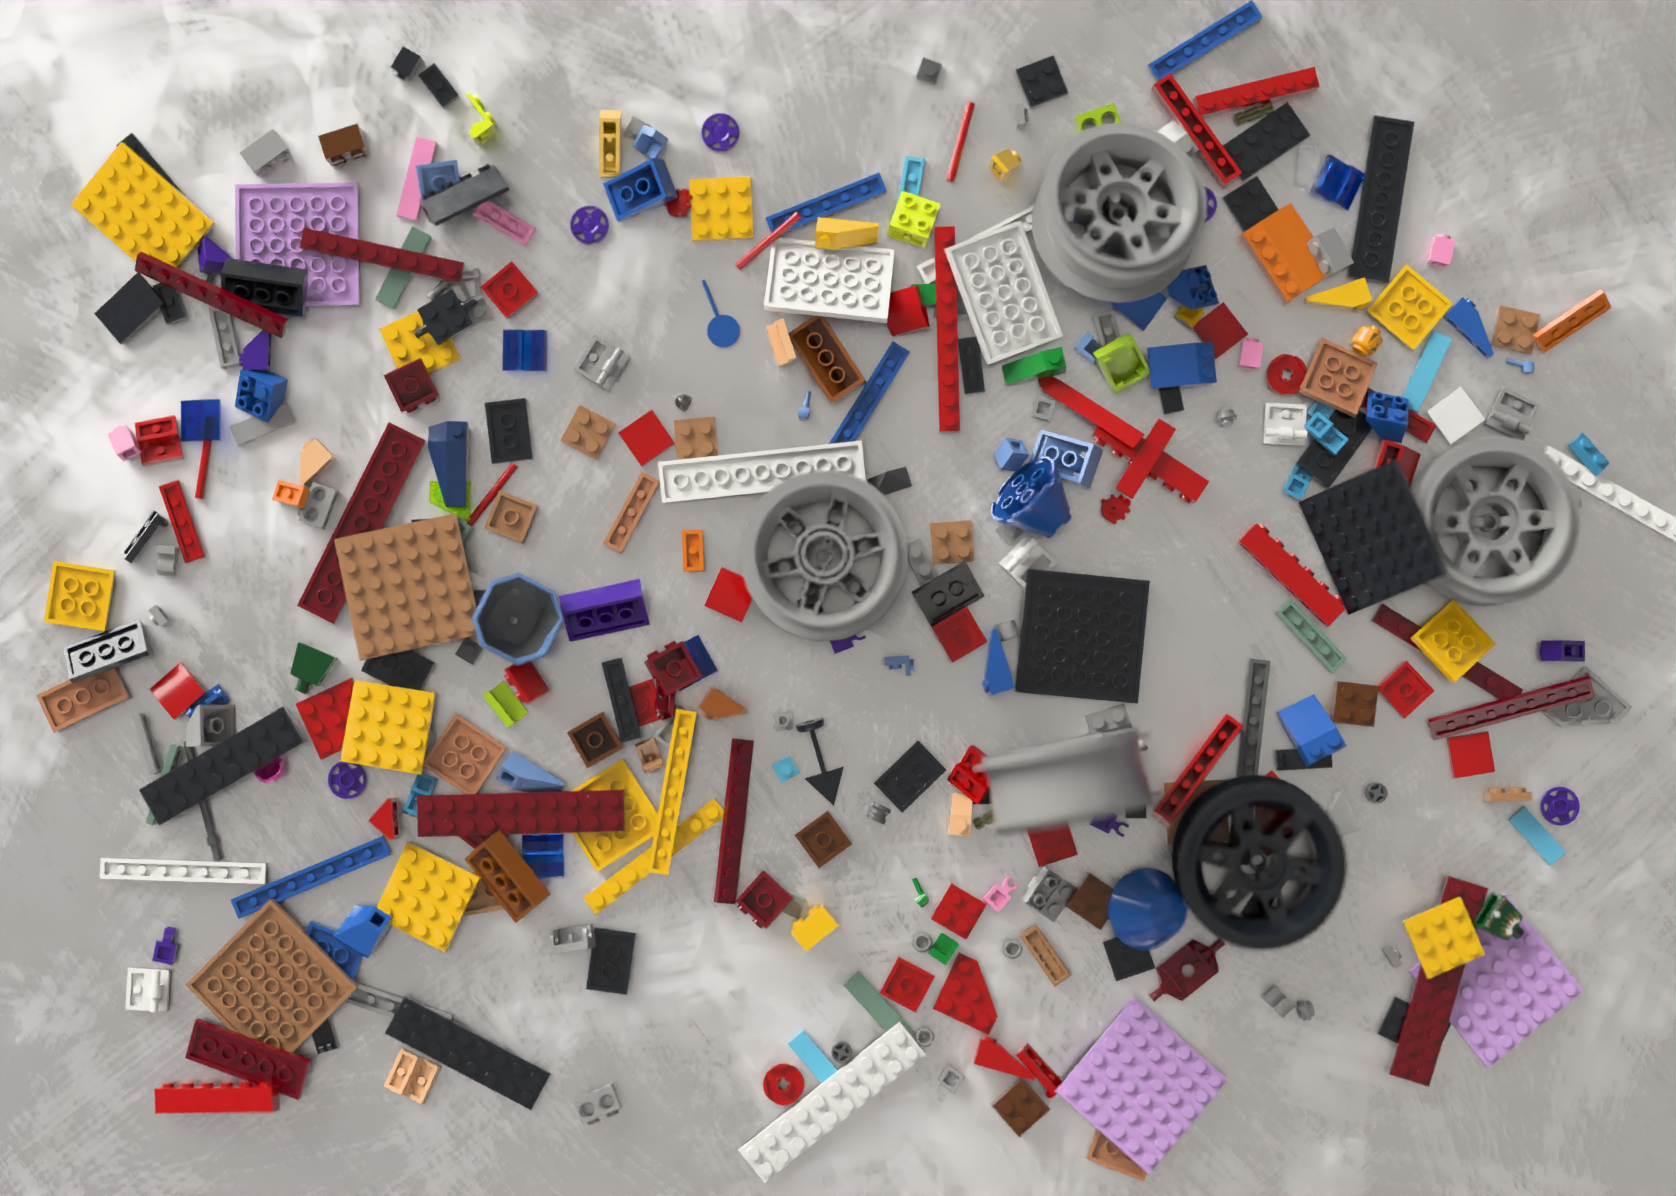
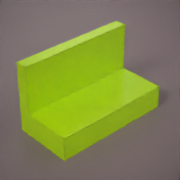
M504 681L482 695L507 728L512 727L529 713Z

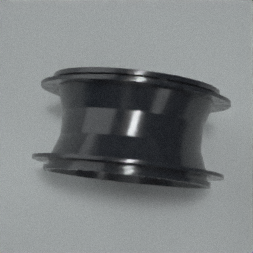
M1239 776L1220 782L1203 792L1184 813L1177 827L1172 847V870L1175 882L1184 901L1196 919L1219 939L1245 949H1278L1305 939L1325 923L1332 914L1345 885L1347 871L1346 852L1343 839L1332 818L1299 787L1272 776ZM1250 807H1272L1285 813L1267 830L1259 828ZM1231 815L1236 834L1229 842L1208 841L1210 834L1223 819ZM1246 819H1249L1251 826L1249 828L1242 829V822ZM1286 827H1291L1290 832L1287 835L1283 836V829ZM1304 829L1312 843L1314 861L1290 855L1287 852ZM1259 845L1268 846L1272 849L1273 859H1271L1267 869V857L1260 851ZM1217 851L1224 852L1222 859H1214V854ZM1246 851H1248L1247 863L1255 871V874L1242 871L1241 859ZM1254 856H1262L1260 864H1252ZM1202 863L1228 869L1229 871L1213 895L1205 883ZM1304 866L1306 868L1305 873L1296 874L1298 867ZM1285 881L1308 883L1302 895L1292 905L1285 908L1280 886ZM1236 890L1233 897L1227 898L1229 891ZM1252 892L1258 895L1266 916H1245L1235 913L1233 910ZM1271 898H1277V905L1275 907L1268 906Z

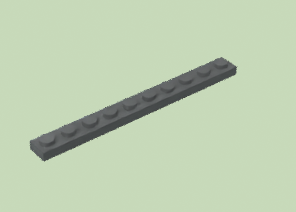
M1249 659L1236 777L1258 775L1270 661ZM1232 816L1229 840L1236 834ZM1249 819L1244 820L1241 824L1242 829L1251 826ZM1248 851L1242 855L1241 865L1248 866L1246 860Z

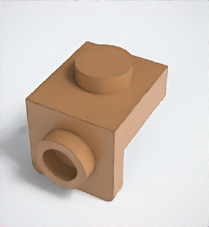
M654 737L634 744L644 773L656 772L664 766Z

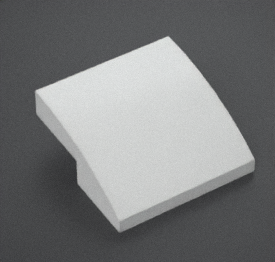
M1462 386L1427 411L1450 444H1453L1485 420V417Z

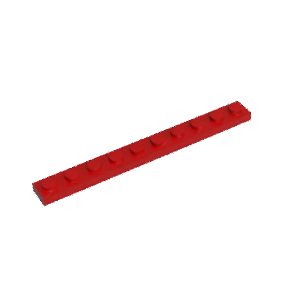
M955 226L934 227L939 432H960L956 280L944 250L955 245Z

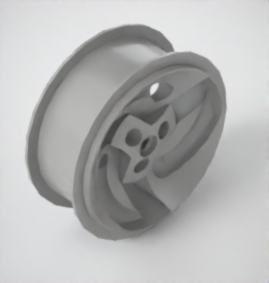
M1138 727L982 757V765L974 766L973 770L985 769L990 785L994 823L984 825V828L995 829L997 835L1010 834L1109 816L1152 805V798L1161 796L1162 792H1151L1140 754L1139 742L1140 738L1151 736L1150 732L1139 734Z

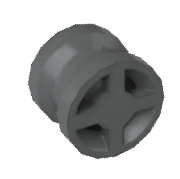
M1371 783L1365 789V797L1372 803H1382L1387 798V788L1381 783Z
M873 801V808L866 816L885 825V818L890 814L891 809Z
M846 1041L836 1042L831 1051L833 1059L839 1063L847 1062L852 1056L850 1044Z

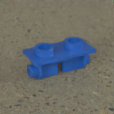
M217 684L189 707L186 714L191 718L197 705H225L230 700L220 685Z

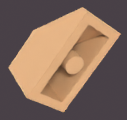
M317 439L309 440L302 447L304 450L301 452L300 482L304 486H307L335 459Z
M952 793L948 834L970 837L972 800L965 794Z

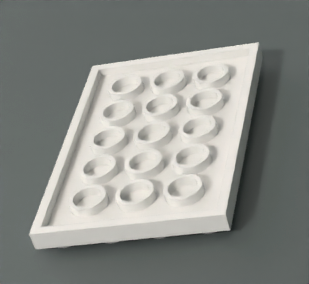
M1021 220L944 249L987 365L1063 336Z
M778 238L772 243L764 310L887 323L894 250L864 246L838 250L814 248L815 241Z

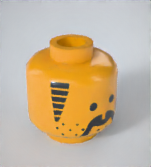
M1372 325L1370 327H1361L1352 338L1353 349L1364 357L1374 355L1383 342L1380 336L1381 331Z

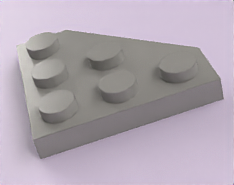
M1584 666L1573 679L1589 675L1595 697L1545 710L1544 713L1559 726L1619 723L1632 706L1587 666Z

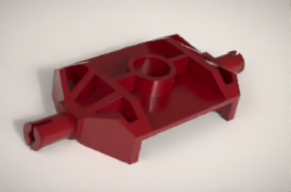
M1191 939L1188 944L1159 967L1157 966L1155 969L1159 988L1149 994L1150 998L1155 1002L1163 994H1168L1180 1001L1186 999L1219 972L1215 955L1220 948L1226 945L1222 942L1223 940L1218 939L1211 946H1206ZM1185 965H1192L1194 969L1192 975H1183L1182 969Z

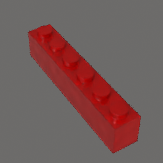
M1315 67L1197 95L1194 97L1193 103L1204 119L1261 105L1266 102H1274L1317 91L1320 85Z
M1171 73L1156 82L1151 90L1172 119L1191 137L1199 149L1198 155L1221 187L1224 188L1238 178L1242 173Z
M1098 426L1092 434V437L1095 438L1093 440L1101 447L1108 446L1112 449L1111 453L1120 459L1123 456L1129 460V465L1145 441L1142 437L1137 446L1132 449ZM1162 451L1147 475L1153 481L1156 479L1163 483L1162 487L1170 492L1174 490L1181 494L1179 498L1188 504L1190 502L1195 503L1209 483L1207 479Z
M1254 524L1237 543L1326 627L1330 626L1346 609L1343 606L1344 601L1337 595L1333 597L1328 592L1329 587L1320 580L1318 582L1313 578L1315 574L1308 567L1305 566L1303 568L1298 563L1300 561L1298 557L1292 552L1288 554L1283 549L1285 546L1279 539H1272L1268 535L1270 531L1263 524Z
M1226 713L1155 808L1152 814L1153 817L1168 828L1240 733L1243 727L1241 723Z
M271 1081L260 1082V1085H253V1082H240V1085L233 1086V1082H221L220 1086H213V1082H203L201 1086H194L193 1082L181 1083V1086H174V1083H162V1087L154 1089L155 1114L268 1113L280 1110V1085H272Z

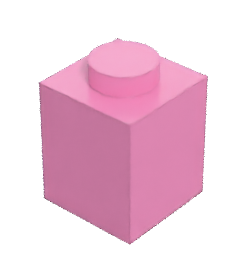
M1439 234L1435 236L1431 241L1427 263L1448 267L1451 263L1455 240H1450L1451 237L1448 235Z
M1255 338L1243 340L1240 346L1237 367L1258 370L1261 364L1264 344L1259 343V340Z
M127 425L117 427L108 434L116 455L123 462L142 453L133 432Z

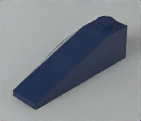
M446 421L429 427L428 449L446 507H466L470 427L468 422Z

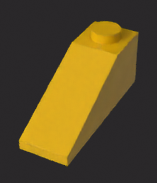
M601 110L599 117V177H617L620 175L622 111Z
M1006 149L991 158L989 169L1003 183L1021 167V158L1015 151L1011 152L1009 149Z
M818 217L814 248L838 250L877 243L879 224Z
M1365 277L1304 299L1305 304L1349 310L1356 308L1357 311L1368 308V304L1373 301Z

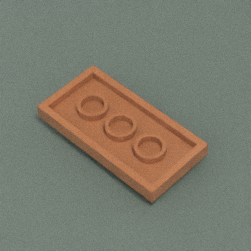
M116 668L75 683H71L68 680L36 695L54 733L129 698V694Z

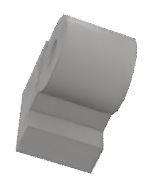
M157 545V575L175 576L179 547Z
M1014 619L994 625V629H997L1001 642L1019 637Z
M1274 984L1261 996L1283 1018L1295 1007Z

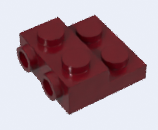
M421 357L383 375L401 413L404 411L410 413L418 409L417 405L423 402L427 405L437 400L436 396L439 395V392Z
M673 641L664 646L666 650L660 653L658 650L647 655L648 659L644 662L653 680L656 679L665 697L702 677L683 641L679 643Z
M763 870L736 902L739 904L737 908L745 915L749 913L754 917L752 921L759 928L762 929L764 927L767 929L794 897Z

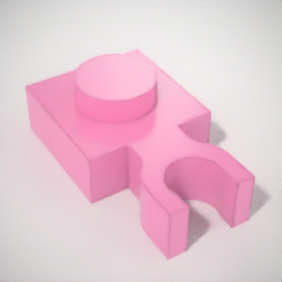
M1010 876L1003 880L1001 887L995 884L982 898L996 913L1012 898L1007 893L1016 889L1019 885L1015 883L1012 887H1009L1007 882L1010 880Z

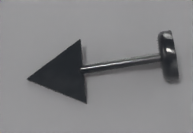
M820 717L801 722L796 725V729L800 733L810 732L821 769L820 774L804 779L834 806L844 767L826 772L815 734L816 729L824 726V719Z

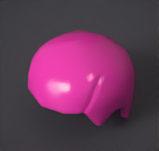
M278 757L255 770L254 774L260 782L267 784L275 782L283 775L284 762L281 757Z

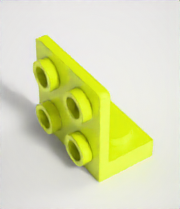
M468 92L466 94L467 98L484 120L482 123L481 121L475 123L470 128L471 131L468 132L477 146H479L497 133L495 128L497 123L489 111L484 113L483 109L485 107L477 95L472 96Z
M902 191L890 222L887 236L925 249L940 204Z

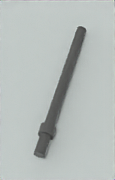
M186 741L183 742L186 757L189 761L195 757L193 747H186ZM207 799L199 803L208 836L206 840L208 846L211 847L214 861L222 859L218 845L220 840L219 836L215 833Z

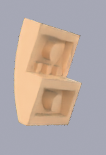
M784 319L777 320L773 325L766 326L765 330L778 368L795 360L796 355Z
M400 1049L384 1087L400 1095H405L420 1104H425L442 1066L405 1049Z

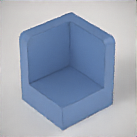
M643 125L632 147L647 157L658 159L669 139L657 130Z
M1087 331L1074 347V350L1089 363L1093 364L1096 359L1092 353L1100 349L1101 346L1093 339L1094 336Z
M1005 438L994 454L1001 470L1015 472L1029 456L1022 440Z

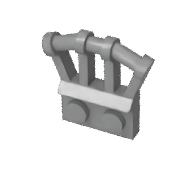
M474 268L473 271H464L461 284L458 283L466 300H468L471 296L463 280L474 279L476 295L474 298L478 304L467 309L469 318L474 325L465 331L493 318L481 293L479 268ZM440 279L441 281L426 295L431 300H434L444 289L446 292L451 290L450 285L456 282Z
M1124 703L1085 716L1091 735L1132 728ZM1140 738V752L1142 750L1146 751L1148 747Z

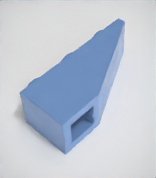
M513 751L502 765L496 777L497 780L510 788L525 792L561 791L565 785L557 777Z

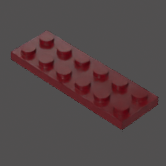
M199 1018L195 1020L185 1056L186 1059L245 1081L253 1082L256 1085H260V1082L271 1081L272 1085H280V1094L297 1100L302 1096L312 1061Z

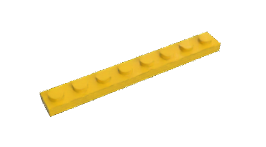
M676 709L648 872L663 875L669 874L697 712Z
M715 798L677 826L672 856L723 818L724 810ZM652 846L583 898L595 915L651 873L648 872Z

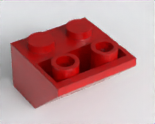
M1383 440L1381 441L1372 469L1397 459L1410 487L1421 454L1404 445Z
M531 661L518 666L513 664L504 669L506 672L504 678L510 686H515L517 689L515 694L521 703L531 705L550 692V689Z

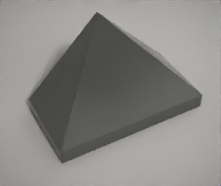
M906 467L890 470L867 479L868 484L872 485L883 495L912 487Z

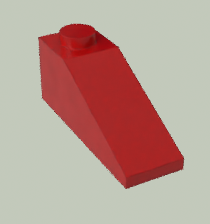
M985 1036V1039H979L973 1061L975 1065L1034 1081L1035 1076L1002 1045L996 1043L997 1039Z

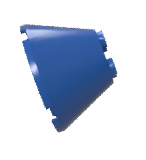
M1041 457V461L1036 463L1032 460L1013 473L997 493L1000 496L997 502H993L991 506V515L997 522L1046 536L1047 538L1052 537L1062 524H1066L1071 519L1069 514L1070 506L1056 463L1049 457Z
M1140 868L1123 876L1115 885L1109 899L1108 917L1112 923L1114 934L1123 944L1136 950L1148 951L1165 945L1180 931L1185 923L1188 907L1184 903L1176 882L1168 874L1153 868Z

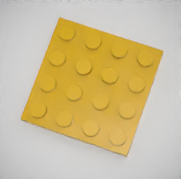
M355 680L340 761L422 775L436 693Z
M624 759L619 760L572 790H624L625 831L572 833L596 872L649 840L655 833L658 813Z
M407 842L377 908L392 917L391 926L443 952H447L481 877L411 842Z

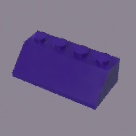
M640 579L559 596L564 624L570 642L650 625Z

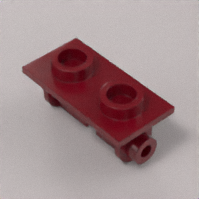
M656 681L655 694L661 695L662 698H655L654 713L657 718H662V720L672 718L676 711V692L665 697Z

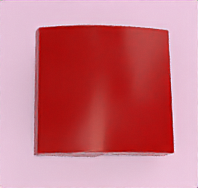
M919 286L890 292L887 326L893 337L930 327L927 308L922 305Z
M175 415L135 423L136 438L142 452L140 457L143 466L183 459L181 439Z
M721 567L704 606L743 622L753 599L747 588L744 576Z
M182 662L177 664L150 688L153 695L174 720L207 693Z
M972 745L969 746L961 762L955 765L947 780L978 805L989 793L990 785L985 769L973 770L974 766L982 765L981 758L987 755Z

